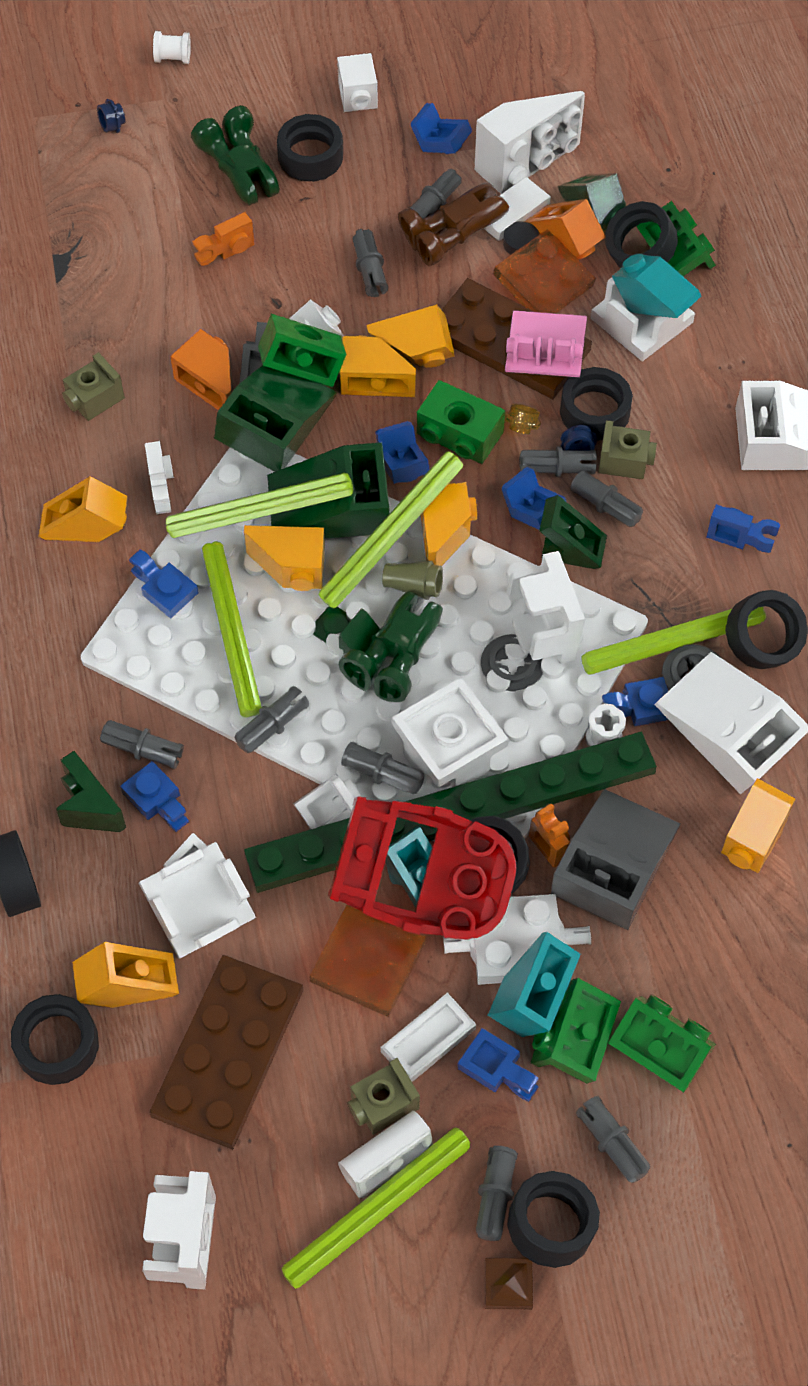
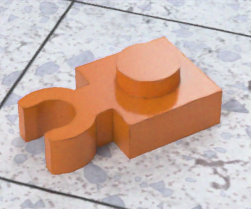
M243 212L214 226L215 234L211 236L202 235L192 241L198 250L194 257L201 266H205L213 262L218 255L225 260L254 246L253 223L246 212Z
M550 803L536 812L535 817L531 819L529 837L552 867L555 868L559 865L570 844V835L568 833V823L565 820L562 822L557 820L554 814V806Z

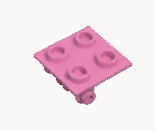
M513 311L510 337L507 338L506 345L507 359L505 372L580 377L587 316Z

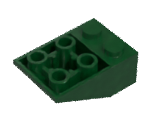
M262 365L236 386L217 412L214 439L274 472L284 469L336 397L337 392L321 383Z
M382 442L343 445L268 474V491L342 473H347L353 484V494L351 496L270 515L271 526L324 528V539L371 535L389 515V499Z

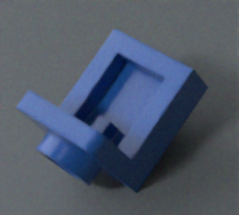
M426 103L411 122V128L422 152L456 153L472 133L468 120L440 119L433 103Z
M410 421L378 429L375 432L377 443L382 442L385 471L394 484L414 481L430 470L428 459L416 443L414 426Z
M529 467L524 468L501 488L511 517L538 530L540 529L546 499L559 495L539 486L534 470Z

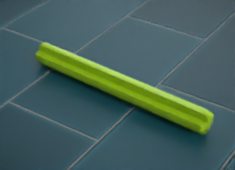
M449 451L445 452L319 591V597L333 609L338 607L460 472L463 464L456 455Z
M342 473L169 515L166 518V530L172 538H177L351 496L353 494V484L349 475Z
M218 541L206 543L202 547L203 557L240 715L246 718L257 716L260 714L261 702L224 547Z
M758 607L750 613L747 627L760 624L766 620V613L763 607ZM732 609L586 652L581 656L583 668L587 674L591 675L668 652L684 645H691L726 634L727 618Z
M457 1127L451 1129L284 1264L282 1273L290 1285L295 1289L300 1288L467 1152L470 1148V1141L464 1132Z

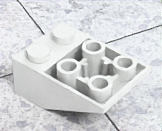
M577 91L507 102L477 119L474 170L502 194L525 177L528 178L537 171L546 169L557 158L575 150L580 144L585 93Z
M742 381L735 408L741 470H808V390L782 381Z
M712 652L654 704L740 794L751 787L757 778L760 779L808 733V724L780 696Z

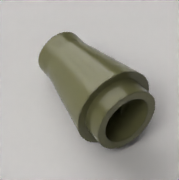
M433 561L385 564L382 584L383 587L393 588L405 593L411 591L417 594L419 598L429 600L430 597H439L441 593L443 568L442 566L434 565Z

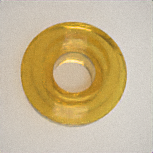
M511 404L510 411L505 412V421L510 423L509 429L515 432L530 434L531 430H538L541 426V421L538 420L540 412L532 407L522 404Z

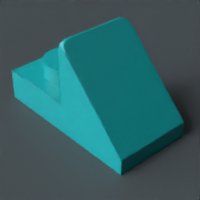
M419 826L389 846L385 861L392 884L402 885L415 908L432 849L430 842Z

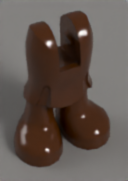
M486 182L473 187L451 203L440 206V211L431 216L421 218L418 212L412 208H407L398 213V220L411 247L415 251L418 250L422 261L426 265L432 266L441 261L444 254L455 245L464 243L471 234L501 219L509 211V205L503 197L496 195L493 185L490 182Z

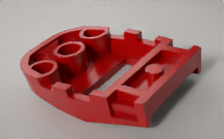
M359 796L354 798L331 889L328 892V897L331 900L345 903L377 920L418 935L424 933L441 935L444 938L467 940L488 934L501 922L508 907L516 876L514 852L502 835L477 821L472 822L454 814L452 810L438 806L431 807L399 801L367 800V797ZM397 817L437 828L415 912L375 901Z

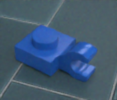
M716 504L710 519L706 538L742 550L745 544H748L761 552L771 553L775 540L766 538L763 534L777 537L780 524L770 519L752 523L753 516L745 514L736 508H726Z
M141 549L129 559V562L134 565L131 572L139 580L146 583L141 587L142 595L170 619L199 593L198 585L170 562L162 569H159L154 560Z
M664 677L625 684L623 694L611 692L602 695L604 704L614 705L624 713L625 717L631 716L634 727L669 720L654 705L668 692Z
M153 761L120 785L122 794L147 820L158 813L175 832L189 823V820L183 815L186 813V809L176 800L180 796L179 788Z
M483 1028L458 1062V1070L495 1093L503 1082L517 1096L529 1102L539 1088L536 1085L539 1078L530 1071L515 1064L520 1057V1051Z

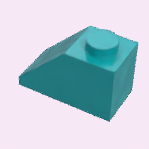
M632 255L623 262V267L612 275L625 305L631 313L678 318L702 297L700 291L659 256Z
M542 933L504 976L487 1016L521 1037L550 1031L581 954L550 933Z

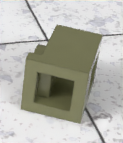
M99 352L93 355L92 362L63 379L65 391L62 392V396L66 404L73 412L78 410L88 421L125 398L120 375Z
M606 420L598 473L644 479L646 465H654L657 443L649 442L651 431L613 426L614 421Z
M398 1058L390 1061L389 1065L350 1086L352 1100L347 1102L349 1110L359 1126L367 1124L372 1135L394 1124L412 1110L417 1111L420 1109V1095ZM383 1089L389 1092V1097L383 1101L376 1100L373 1097L374 1094Z

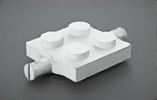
M556 894L510 897L503 919L492 931L479 938L467 940L443 937L444 954L470 952L476 964L478 985L496 984L502 982L504 976L542 933L548 932L567 945H591L590 926L564 928L558 916Z

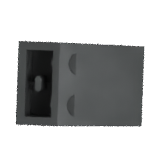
M604 789L563 855L553 876L551 894H556V897L629 930L681 823Z

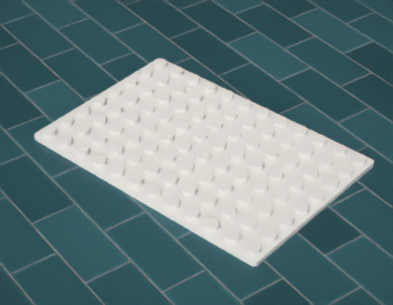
M229 448L184 512L268 492L267 475L274 471ZM295 454L286 467L307 459ZM388 497L390 514L400 502ZM269 515L177 538H172L168 533L151 558L159 569H162L170 562L198 585L199 593L170 619L142 595L141 587L146 583L136 577L82 652L81 661L84 666L236 742L235 734L257 716L246 718L240 715L203 557L202 547L206 543L221 542L224 547L261 707H269L292 686L299 688L302 693L290 702L291 705H294L303 696H306L309 701V707L284 726L285 730L283 733H275L254 752L320 785L335 775L340 777L343 782L349 778L360 795L367 797V800L405 802L452 788L451 781L439 788L434 781L427 785L423 783L417 794L408 793L385 782L376 784L373 782V777L342 766V756L350 742H355L357 745L382 755L386 752L392 754V759L411 767L403 755V740L392 726V717L462 677L509 738L508 746L490 758V770L476 780L576 751L589 728L590 713L598 705L603 704L602 695L610 692L625 666L621 665L589 675L583 668L581 656L595 649L642 636L647 627L648 619L645 615L571 581L585 616L576 660L560 664L557 655L543 658L541 661L543 674L539 681L522 690L508 691L506 689L510 686L511 680L499 677L493 670L489 671L487 679L485 678L481 668V656L485 647L492 640L503 635H516L512 625L513 617L529 613L524 598L509 599L507 594L509 577L512 572L537 567V565L470 535L442 566L443 584L439 597H430L429 600L418 597L414 614L420 616L426 605L432 601L442 606V616L437 628L422 647L419 661L409 671L408 676L412 687L405 701L398 703L387 702L376 696L374 683L368 691H363L353 685L340 671L338 664L343 656V650L339 648V634L330 633L326 643L313 635L316 629L315 621L329 607L318 595L321 589L297 591L293 588H283L246 553L244 526H271ZM420 516L385 553V560L389 564L426 561ZM370 535L325 539L323 587ZM381 559L338 605L340 609L346 612V617L349 621L353 619L361 608L364 609L380 629L396 601L405 593L392 588L388 611L379 610L380 595L386 593L389 589L383 587ZM507 644L505 646V653L508 659L495 661L496 663H501V665L508 666L511 675L517 672L518 666L531 664V662H524L528 653H523L521 646L518 644ZM386 657L379 672L383 668L388 667L393 658ZM499 668L502 672L509 674L507 670ZM542 808L506 818L505 820H508L518 828L525 839L530 831L531 819Z

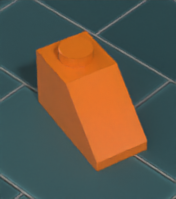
M587 199L549 204L524 221L537 228L539 240L560 258L574 256L576 259L585 258L596 250L594 245L605 238V234Z
M200 329L170 356L173 376L177 382L219 410L232 393L229 348L219 337H212Z

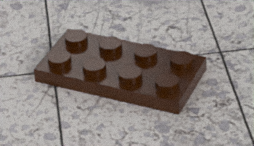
M469 278L465 280L443 307L442 311L446 315L454 349L552 400L569 377L505 372L507 359L506 345L507 338L510 337L513 311H534ZM587 338L584 339L582 361L591 351L592 341Z
M222 955L150 1109L151 1118L233 1150L303 993V985Z

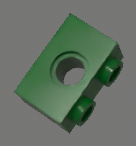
M272 313L258 345L263 366L330 387L334 386L347 355L340 335Z
M438 380L417 411L416 434L422 436L429 443L439 444L454 451L461 458L471 459L483 464L504 433L505 409Z

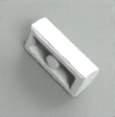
M412 1110L338 1162L343 1176L358 1198L363 1199L432 1146L431 1130L419 1114Z

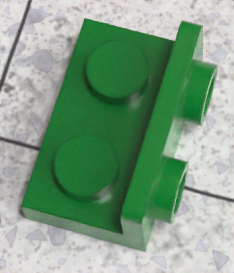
M672 200L664 205L662 209L665 210L676 228L678 239L676 250L668 264L682 276H685L703 262L706 263L709 269L716 266L710 256L715 249L704 233L698 237L692 229L697 224L687 209L684 208L679 212ZM653 222L637 225V229L650 248H652L658 241L661 233L659 225Z
M580 978L570 980L550 1031L535 1034L532 1047L535 1050L531 1064L537 1067L550 1064L586 1084L596 1081L621 1001Z
M650 994L648 999L642 996L636 997L608 1044L684 1093L708 1054L712 1052L716 1045L708 1039L711 1032L692 1019L688 1018L684 1024L670 1015L673 1007Z

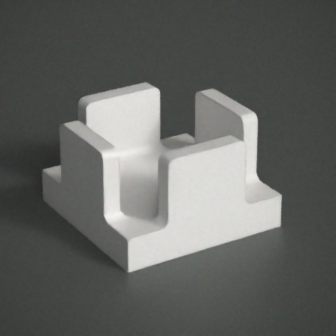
M610 278L607 282L605 299L591 311V319L642 362L691 325L695 313L689 308L678 318L631 313L628 311L613 278Z
M559 551L543 554L540 566L515 571L510 574L507 589L509 599L524 598L529 613L514 616L512 625L522 652L525 654L530 653L532 660L557 655L560 664L575 661L585 623V616Z
M462 677L392 717V726L403 740V755L411 767L424 773L423 783L425 785L434 781L439 788L451 781V786L455 787L472 782L486 774L490 770V758L508 746L509 738Z
M217 842L185 856L139 882L178 959L256 918L247 901L250 895L231 859H225Z
M190 1171L189 1177L155 1175L154 1187L156 1192L148 1195L143 1232L144 1240L154 1243L152 1254L154 1261L144 1260L142 1271L147 1280L184 1283L186 1288L205 1289L216 1201L209 1173Z

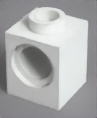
M371 53L337 57L338 84L344 112L378 108L377 79Z

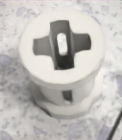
M155 31L153 40L155 63H160L162 59L180 60L183 64H189L191 54L190 33L184 32L182 36L162 35L161 31Z
M612 704L598 705L589 715V728L586 732L587 746L590 747L622 737V731L626 725L624 713Z

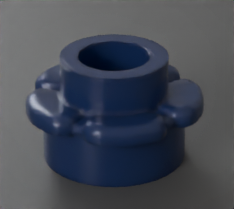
M106 99L105 103L97 106L98 119L104 132L107 133L115 130L116 133H119L121 125L126 122L120 103L115 104L113 100Z
M572 426L562 433L560 437L562 443L560 446L562 450H595L597 435L595 432H591L588 426Z

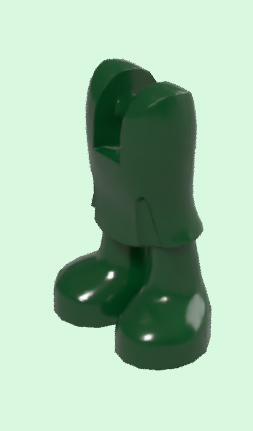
M240 105L235 106L225 114L222 121V129L216 119L206 118L194 126L191 138L198 149L212 156L219 164L218 168L229 177L239 197L250 206L258 202L253 181L257 180L267 197L277 195L280 188L276 175L261 157L259 147L257 145L254 146L251 141L250 134L254 125L253 115L246 106ZM225 138L234 148L229 150Z
M407 591L396 601L381 629L372 636V643L365 652L350 649L342 656L338 664L340 671L353 685L363 691H368L374 683L376 696L384 701L397 703L405 701L412 687L408 676L409 671L419 661L422 647L437 628L442 616V606L430 601L420 616L416 615L413 612L417 605L418 595ZM386 657L393 658L391 664L379 672Z

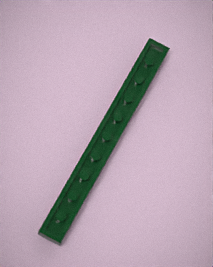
M641 731L405 802L449 809L454 814L468 820L484 816L506 819L543 808L550 803L553 805L653 775L656 772L657 765ZM397 817L390 845L417 826L422 829L429 842L433 841L437 828ZM350 818L244 849L256 893L336 870Z

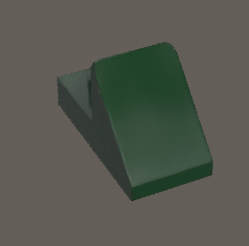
M559 495L547 498L539 532L546 536L542 558L543 554L559 551L564 564L591 569L601 568L607 535Z
M329 606L315 621L316 629L313 635L326 643L330 633L339 634V648L343 650L344 655L350 649L365 652L372 643V636L380 628L367 611L362 608L349 621L345 611L339 607L333 609Z
M72 751L60 759L65 773L61 777V781L72 796L56 808L61 825L71 828L121 832L124 830L126 824L122 810L77 753Z

